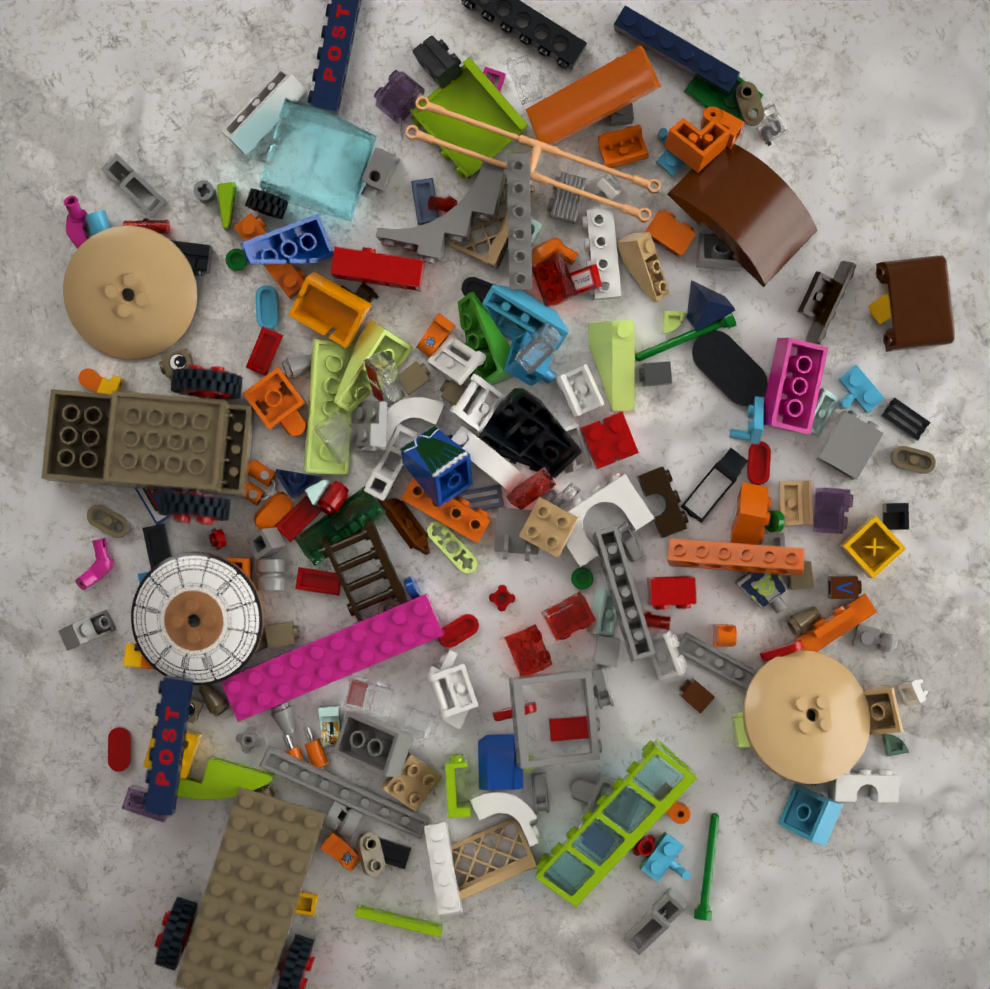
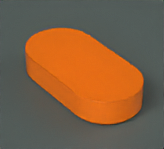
M284 492L274 494L254 515V523L258 529L274 528L292 509V499Z

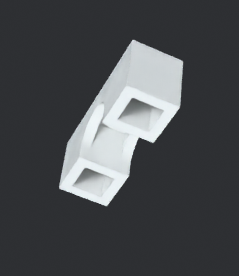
M859 768L858 772H850L849 770L841 777L828 782V798L833 801L857 802L859 788L867 784L870 789L871 800L899 803L900 776L893 774L890 769H879V773H871V769Z

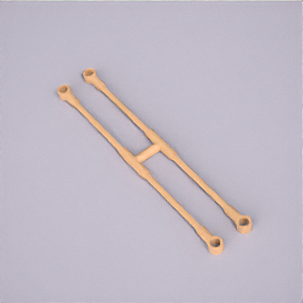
M425 96L417 98L415 107L420 112L427 110L441 116L443 114L514 139L520 144L533 148L530 155V180L544 185L549 184L620 209L626 214L637 217L642 223L649 221L651 218V211L648 208L639 209L627 204L622 205L549 179L548 176L534 172L542 151L554 156L559 155L632 181V184L646 188L651 194H656L660 190L661 183L659 180H648L636 175L632 176L561 151L558 147L524 135L519 136L444 109L445 107L429 102ZM424 101L426 106L420 107L418 102ZM410 125L406 128L405 136L408 140L413 141L417 139L429 144L434 143L507 169V163L434 138L435 136L419 131L415 125ZM414 130L416 135L410 136L408 131ZM651 183H655L657 185L656 190L650 187ZM641 212H646L648 218H642Z

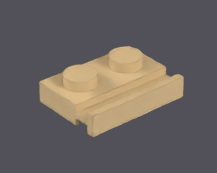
M812 480L779 481V511L784 515L785 525H813Z

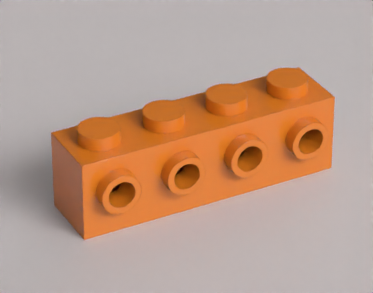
M250 213L237 223L234 228L243 240L247 241L266 234L263 228L267 225L259 215L255 218ZM263 264L290 299L298 295L306 279L305 274L300 268L295 270L291 264Z
M414 477L400 498L476 543L479 542L491 521L488 518V512L479 507L477 510L469 507L470 502L460 496L457 499L452 498L441 507H438Z

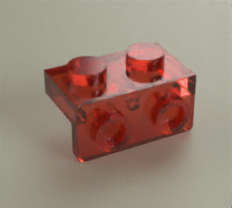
M556 254L545 262L532 266V272L545 307L563 304L577 295L563 254Z
M543 467L513 489L506 497L512 505L523 510L553 488L556 483L548 469Z
M536 624L504 637L520 676L540 672L552 665L550 653L546 650L542 634Z

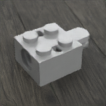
M599 773L595 784L582 778L573 781L570 787L571 796L586 804L583 815L589 809L593 811L598 806L596 804L597 800L604 793L608 795L613 790L611 786L617 779ZM627 785L602 811V814L627 831L641 795ZM599 818L594 820L596 823L611 828Z

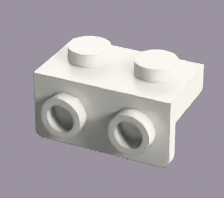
M587 364L557 377L558 388L565 395L567 408L574 417L605 405Z
M667 630L650 636L656 653L651 659L659 680L684 674L687 664L684 656L679 655L677 649L679 642L676 635Z

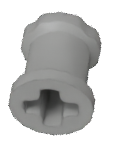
M201 180L194 186V194L200 202L210 203L215 199L216 190L210 182ZM207 187V189L210 191V193H209V194L206 193L205 196L203 197V195L200 193V191H201V190L204 191L205 188Z

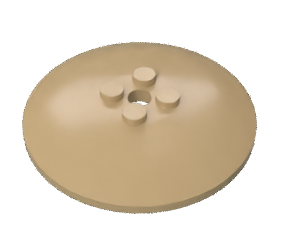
M117 226L93 235L76 250L65 272L63 297L70 321L77 332L90 345L114 357L142 359L167 350L186 332L196 310L197 283L188 259L171 240L154 230L144 227ZM125 288L133 290V300H126L123 297V290Z
M800 650L782 657H775L756 672L749 683L744 697L743 723L747 739L753 751L768 769L791 782L807 785L821 784L841 777L858 762L869 738L870 711L862 687L845 666L825 654ZM808 709L815 713L816 718L814 721H810L807 718L806 713Z

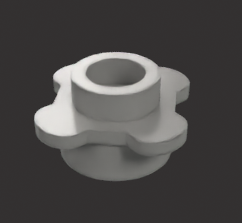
M253 727L247 728L246 732L243 734L239 733L236 736V741L241 744L244 753H250L251 749L260 747L262 744V740L258 738Z

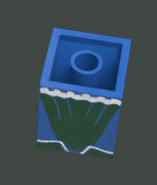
M435 426L401 449L403 465L438 507H441L473 484L470 454Z

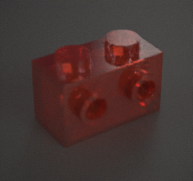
M580 591L541 611L545 623L556 641L567 639L573 632L579 629H586L592 622L596 621L586 598Z

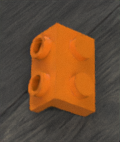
M641 125L628 126L624 129L606 132L598 136L599 150L606 167L615 168L649 158L642 136Z

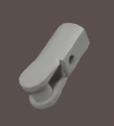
M626 520L624 521L625 524L617 528L623 547L630 561L634 562L644 557V554ZM629 532L631 538L624 541L622 535Z
M600 668L593 669L592 674L594 673L596 678L594 691L600 710L603 709V706H614L605 670ZM607 690L608 696L600 698L599 692Z
M545 772L533 773L531 777L535 814H538V811L549 813L547 774ZM545 796L546 802L537 803V797Z

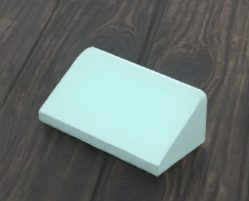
M823 388L819 390L811 428V434L816 437L820 436L839 400L838 397Z
M322 480L306 488V492L313 505L318 504V500L329 486L330 482L328 480Z
M595 589L587 632L613 637L617 615L610 592Z

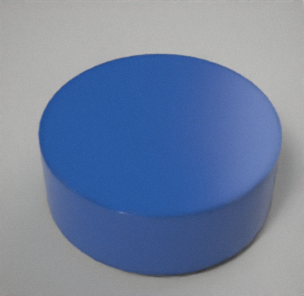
M414 577L405 578L404 585L409 596L412 599L421 596Z

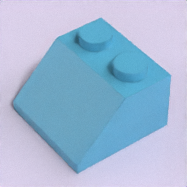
M795 784L778 824L811 842L826 846L843 805Z

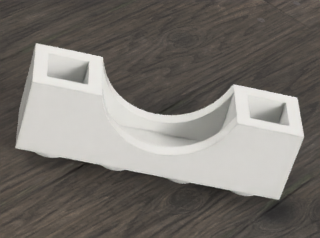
M446 822L424 826L438 915L441 919L463 915L448 825Z

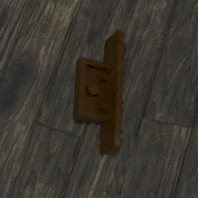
M841 261L833 279L822 272H815L798 309L799 313L814 320L805 341L820 345L825 338L830 322L835 317L836 309L845 295L849 281L854 275V270L857 266L855 263Z

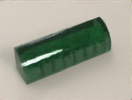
M366 486L345 500L336 514L325 515L295 538L305 556L314 566L325 559L320 548L323 545L322 537L326 536L330 544L362 531V528H364L363 520L372 517L373 522H375L386 513L375 497L364 491Z

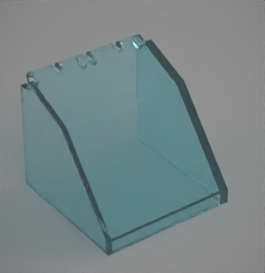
M285 98L279 117L287 119V123L277 121L272 139L281 143L280 145L271 143L266 161L274 163V167L264 165L259 186L264 192L283 198L290 204L352 221L363 184L361 178L370 161L376 136L329 112L297 100Z

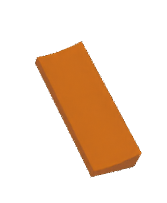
M638 46L525 110L537 140L554 146L662 86L643 47Z

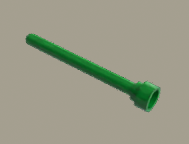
M730 313L698 331L693 329L635 354V360L642 361L721 327L723 329L735 327L737 325L734 316Z
M712 813L710 817L701 900L694 913V918L698 920H712L713 911H711V906H709L719 825V815L717 813Z

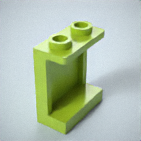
M452 754L450 758H446L445 762L448 818L471 817V801L457 802L455 768L468 767V757H463V754Z

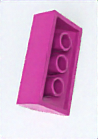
M777 338L764 399L763 426L810 435L828 347L792 338Z

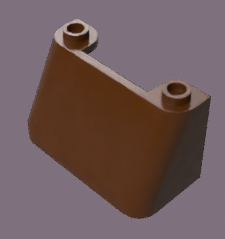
M938 255L877 263L876 278L881 284H888L893 326L883 336L886 352L933 348L951 344L954 341L955 329L948 267L945 257Z

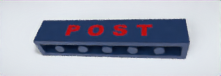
M332 0L331 4H327L325 16L328 17L327 25H323L321 38L324 39L323 47L318 48L317 60H320L318 69H314L312 81L315 82L314 91L310 90L308 96V103L311 104L313 111L337 116L339 114L362 0Z
M626 5L613 24L616 32L726 96H729L740 77L739 71Z
M166 676L163 681L160 680L158 694H161V701L157 703L155 709L158 723L153 726L152 738L155 739L154 748L151 747L149 752V761H152L151 770H147L146 783H149L148 792L144 793L142 805L146 806L145 812L172 816L176 811L194 679Z

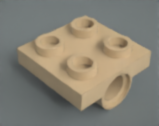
M539 497L519 537L555 557H559L579 518Z
M408 752L401 776L388 777L381 785V788L416 812L443 777L436 770Z

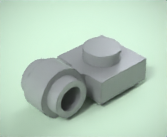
M858 624L852 645L875 651L878 644L880 646L879 650L893 653V649H896L898 641L896 640V635L883 633V637H879L880 629Z

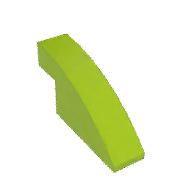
M211 756L207 763L203 781L191 777L186 779L180 778L178 796L200 800L236 797L239 787L254 791L271 782L275 778V774Z

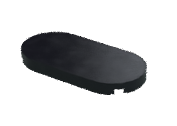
M713 330L700 335L695 340L692 348L694 364L731 402L737 405L748 406L749 404L753 405L755 396L764 397L768 385L764 370L728 334Z

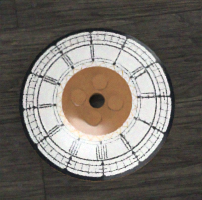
M185 552L160 562L143 578L134 595L131 609V625L134 639L141 654L155 670L165 677L174 676L194 679L193 685L201 686L215 684L230 678L251 660L263 634L264 613L255 585L248 575L236 564L212 553ZM191 614L199 616L200 624L198 626H193L190 623L189 617Z

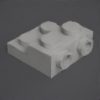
M361 402L356 410L357 424H349L347 433L349 446H353V451H377V447H386L387 402Z

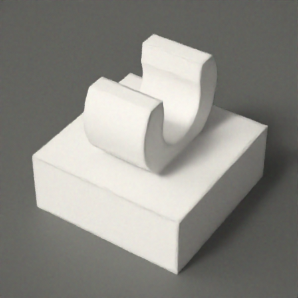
M608 174L597 183L598 188L594 191V194L597 195L603 191L606 194V199L613 200L624 189Z
M923 680L907 681L897 686L906 706L919 704L926 700L925 696L928 692L927 690L922 691L920 686Z

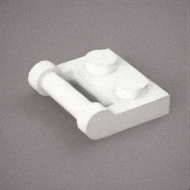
M451 334L427 362L431 367L461 386L475 368L485 362L486 355L480 351L476 352L462 343L459 337ZM457 349L470 359L465 361L450 350Z
M473 374L470 378V384L456 406H452L450 412L475 431L481 433L504 398V395L484 379ZM478 386L481 387V390L479 391L478 395L472 402L467 412H463V409L471 399L472 395L474 394Z
M464 663L426 676L428 683L431 682L440 709L439 715L441 719L479 706ZM439 679H446L455 707H448Z

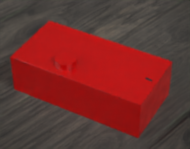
M334 247L331 266L333 278L421 292L425 268L424 260L375 253L376 249L363 247L362 251Z

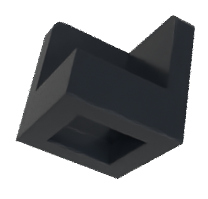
M909 503L882 504L883 524L889 530H909Z

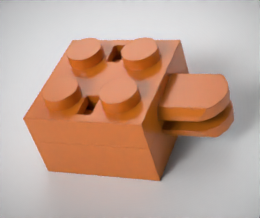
M277 367L242 393L269 430H273L281 424L285 431L293 437H298L305 432L306 422L298 410L307 403L281 368Z

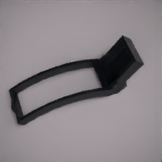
M730 448L724 457L700 481L681 505V508L690 517L702 523L736 482L737 477L742 473L741 470L748 460L733 448ZM716 468L732 482L703 518H700L685 504Z

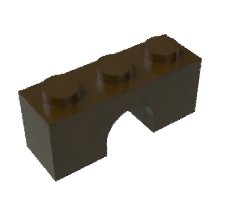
M662 466L638 475L637 478L645 497L659 494L665 499V510L653 519L660 538L687 529L686 524L689 521L685 511H680L678 506L681 500L677 490L673 491L670 485L673 479L669 469L665 470Z

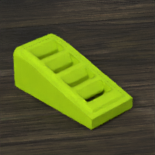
M235 182L217 184L221 222L225 231H230L237 189Z

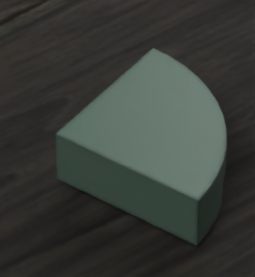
M882 734L885 755L887 757L909 753L906 744L900 738L892 734Z

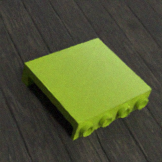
M470 57L460 67L462 70L461 76L456 80H452L444 89H441L439 86L427 97L429 102L445 107L444 109L516 135H520L529 127ZM423 101L419 106L425 107L426 103ZM416 108L409 110L413 114L410 119L418 128L423 126L427 134L490 158L497 156L514 140L443 114L441 116L427 110L420 112ZM440 146L442 148L439 151L440 154L447 161L451 159L456 164L454 170L461 178L466 176L470 180L480 171L483 163L482 160Z

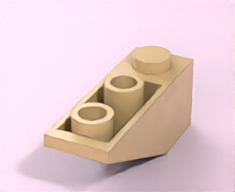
M633 233L618 241L617 245L624 265L651 300L658 302L669 294L651 233Z

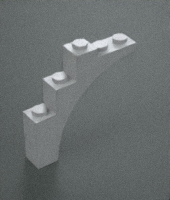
M483 161L479 175L470 191L459 204L445 215L413 228H377L376 237L385 246L394 247V244L402 245L403 249L415 251L417 248V255L425 263L435 264V261L441 262L447 237H449L450 241L462 243V240L469 241L474 216H477L478 220L489 222L490 219L496 220L507 169Z

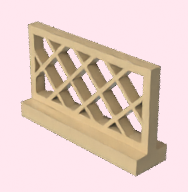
M506 175V178H505L506 182H504V186H507V175ZM531 184V199H532V197H533V195H534V193H535V191H536L535 188H534V186H533L532 184ZM503 187L505 198L500 200V204L507 202L508 205V197ZM508 212L500 217L497 215L496 220L492 219L484 223L480 220L481 224L471 228V231L483 228L486 238L474 242L470 233L469 239L471 244L462 247L456 244V242L450 241L449 247L498 269L509 245ZM497 222L499 227L497 234L488 237L485 226ZM487 242L490 249L486 257L479 255L475 246Z
M514 818L451 845L452 852L458 854L454 870L467 875L464 884L458 886L461 900L538 865L520 824ZM512 823L515 824L517 829L514 840L502 835L505 826ZM501 829L500 834L495 833L494 831ZM491 833L499 836L494 849L482 844L485 835ZM518 836H520L522 843L517 841ZM481 838L480 843L475 842L474 840ZM501 838L513 842L509 855L497 850ZM469 842L478 845L474 858L462 853L465 844ZM515 844L524 846L528 856L521 859L511 856ZM461 846V849H460L459 852L454 850V849H456V848H458V847ZM481 847L493 851L489 863L477 859ZM495 853L507 857L505 865L501 868L491 865ZM461 856L473 860L469 872L456 868ZM510 858L516 860V861H514V862L508 864ZM475 861L487 866L485 874L481 877L471 874ZM490 867L493 868V869H496V870H494V871L488 873ZM469 877L475 878L474 880L468 882Z

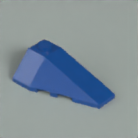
M319 214L240 243L249 265L312 264L333 257L334 253Z

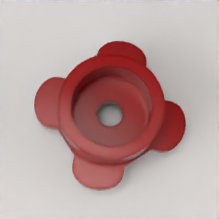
M211 529L212 534H209L210 543L218 551L221 547L226 546L225 535L222 529Z
M500 585L495 593L489 595V600L497 605L499 611H505L506 606L515 601V595L510 594L505 585Z
M643 836L635 844L632 850L635 856L640 854L642 856L651 855L655 849L654 836Z

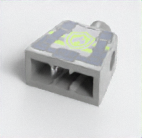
M375 148L361 178L366 183L361 195L373 200L378 189L385 190L401 158L381 148ZM377 171L380 174L378 181L374 179V174Z
M748 572L735 582L762 609L770 604L777 614L787 607L780 597L787 591V587L779 574Z

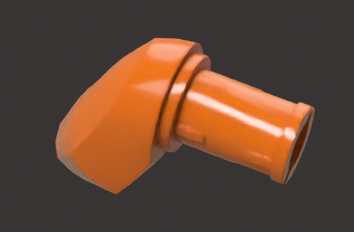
M551 238L532 249V268L552 256H557L573 265L579 253L563 245L561 239Z

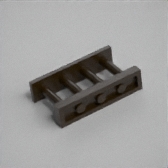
M372 517L363 520L364 528H362V531L332 544L329 543L326 536L322 537L323 545L320 546L325 559L329 557L349 600L347 608L350 615H355L358 622L362 621L360 611L391 597L392 599L397 598L399 604L407 601L406 593ZM365 539L366 541L371 540L373 547L370 548V551L340 564L338 563L334 552ZM372 559L380 560L382 567H379L378 571L347 583L343 574L344 571ZM383 578L385 580L388 578L391 586L387 590L356 603L351 591Z

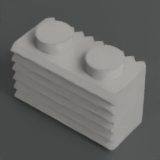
M561 172V176L556 177L555 181L584 191L587 178ZM553 186V190H556L555 199L550 198L547 211L551 212L550 218L575 224L583 196Z

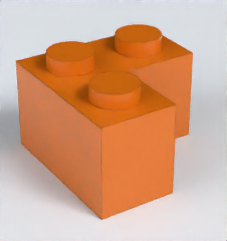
M682 118L669 129L664 147L698 173L726 148L731 131L715 119L700 131L686 119Z
M742 482L737 497L736 515L731 526L730 543L757 545L758 541L763 540L765 528L763 527L764 525L768 526L770 520V513L767 512L771 505V497H768V487Z

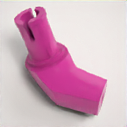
M69 196L64 200V205L69 213L66 218V234L78 249L89 239L86 234L88 226L87 212L81 209L76 196Z
M106 538L92 541L96 557L95 563L75 580L82 590H86L97 583L114 566V559L109 556Z

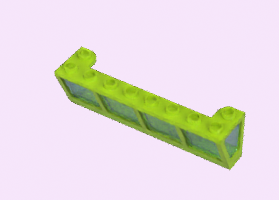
M658 738L654 742L650 740L643 747L642 759L638 763L634 761L627 768L628 774L623 779L619 777L612 784L611 788L613 790L608 795L604 793L597 800L596 804L598 806L593 811L589 809L582 816L581 820L583 822L577 828L573 826L565 835L567 839L562 844L558 842L549 855L544 853L537 862L535 877L575 907L588 896L697 779V774Z

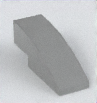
M115 153L101 167V170L150 217L166 203V200L118 154Z
M671 887L643 915L624 937L623 941L640 955L686 909L687 901Z

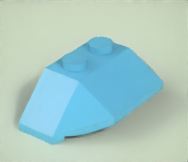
M492 285L482 302L484 309L487 310L500 332L512 340L528 331L546 350H558L569 332L554 309L521 289L510 290V287Z

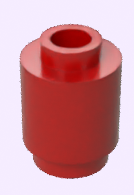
M338 481L329 484L318 500L319 509L328 515L336 514L348 497V488Z

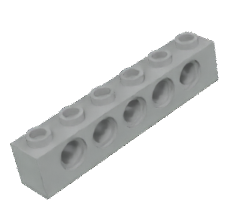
M507 151L510 290L532 289L530 151Z
M617 525L595 531L593 534L594 542L630 661L632 663L653 657L656 653Z

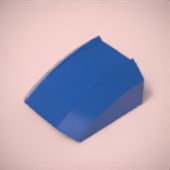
M513 734L486 735L478 741L479 790L523 789V769L517 766Z

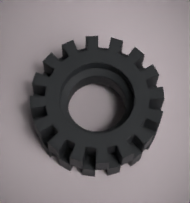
M251 188L245 206L261 214L283 219L289 202L271 193Z

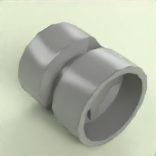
M256 559V572L261 574L257 578V591L286 590L285 577L281 576V573L285 571V559Z
M334 801L323 826L332 831L337 829L340 835L351 839L363 813L352 808L348 810L345 805ZM338 817H343V822Z

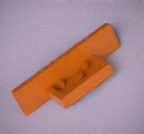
M864 593L848 605H841L834 609L832 615L825 619L823 617L813 624V628L793 641L801 640L804 647L802 650L818 652L874 615L877 610Z

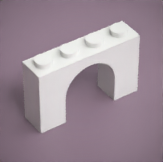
M619 473L608 479L610 484L604 488L599 485L589 492L591 496L583 500L581 497L571 503L573 508L567 512L577 516L579 520L565 546L579 567H582L599 555L587 538L583 528L585 514L593 505L601 502H609L621 509L635 531L655 519L626 474L622 476Z

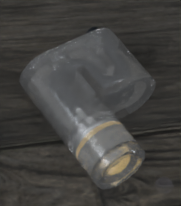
M773 102L763 107L769 122L757 128L762 141L768 146L772 145L771 141L789 132Z
M570 482L560 493L553 485L549 484L540 497L565 509L581 490L574 483Z

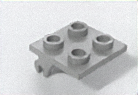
M498 507L494 551L503 552V559L507 560V553L525 554V561L530 560V554L538 555L539 547L519 537L532 510Z

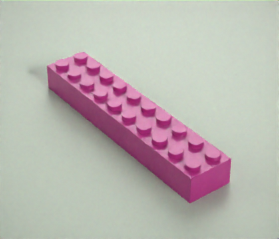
M426 593L238 672L230 678L221 681L235 717L239 722L439 638L445 633L430 597Z

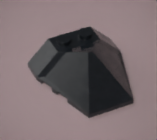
M514 388L500 402L482 432H477L476 434L479 439L500 456L510 459V463L516 464L518 462L527 465L530 470L552 478H556L582 452L544 403L524 388Z

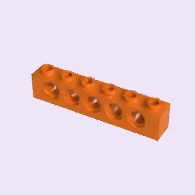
M669 538L667 561L669 566L803 576L805 550L804 548Z

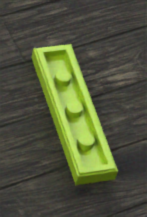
M357 904L354 914L355 917L440 938L443 930V925L362 904Z

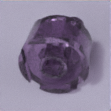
M394 70L388 78L389 82L384 88L380 87L375 92L374 98L377 99L375 106L398 124L400 123V118L405 120L411 114L409 111L411 108L413 110L416 108V100L419 94L424 95L425 89L404 71Z

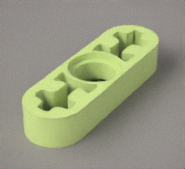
M434 521L428 526V536L461 572L471 573L476 569V557L445 524L440 521ZM434 525L436 527L440 525L443 527L441 532L444 536L447 533L451 535L442 545L438 542L442 540L441 537L431 534L433 532L432 526ZM449 541H456L459 545L458 551L454 554L446 550V544ZM462 549L466 551L463 556L466 559L472 558L473 560L471 563L473 567L471 569L468 567L462 568L463 561L460 558L458 561H455L453 558L458 556Z

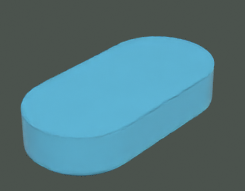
M265 285L260 287L255 295L256 318L261 328L265 326L272 330L279 324L278 293L273 287Z

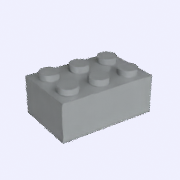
M346 711L333 753L385 777H400L414 734L363 712Z

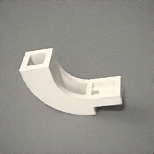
M413 397L392 405L387 410L386 447L377 448L386 451L398 425L406 420L422 419L436 426L445 404L429 398Z
M401 424L398 425L384 455L364 489L365 492L383 501L385 500L404 466L401 449L418 438L419 433Z
M461 426L453 436L452 440L470 454V460L510 493L524 477L513 465L464 426Z
M452 649L448 653L444 651L438 662L442 665L441 668L432 664L429 675L451 668L458 652ZM439 679L448 707H455L446 687V679ZM427 681L430 703L440 717V709L431 682L428 683ZM469 710L443 718L442 720L460 730Z
M501 792L483 794L470 800L480 822L497 815L510 816L521 825L530 847L533 848L539 845L537 839L541 838L536 825L533 827L530 825L538 819L533 810L523 800L511 794Z

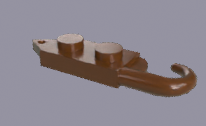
M375 497L385 510V515L409 548H414L428 555L430 553L427 542L428 534L404 501L397 498L389 500L385 498L383 501Z

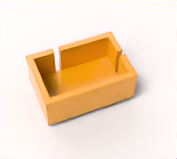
M314 271L306 277L298 293L300 296L296 298L288 316L324 336L333 327L336 328L329 336V339L347 348L354 341L372 304Z

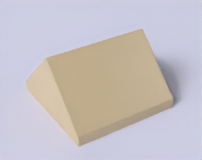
M883 685L863 690L870 711L869 735L902 732L903 728L894 687Z

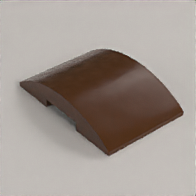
M736 144L731 149L726 147L698 173L692 169L667 194L698 225L703 222L734 252L732 257L763 287L817 232L816 225L806 207L788 184L763 161Z

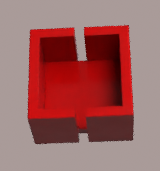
M623 411L604 418V424H601L599 420L580 428L595 469L616 462L615 457L619 461L639 453Z
M647 577L648 604L653 606V609L668 610L669 605H676L678 609H691V604H697L696 577Z

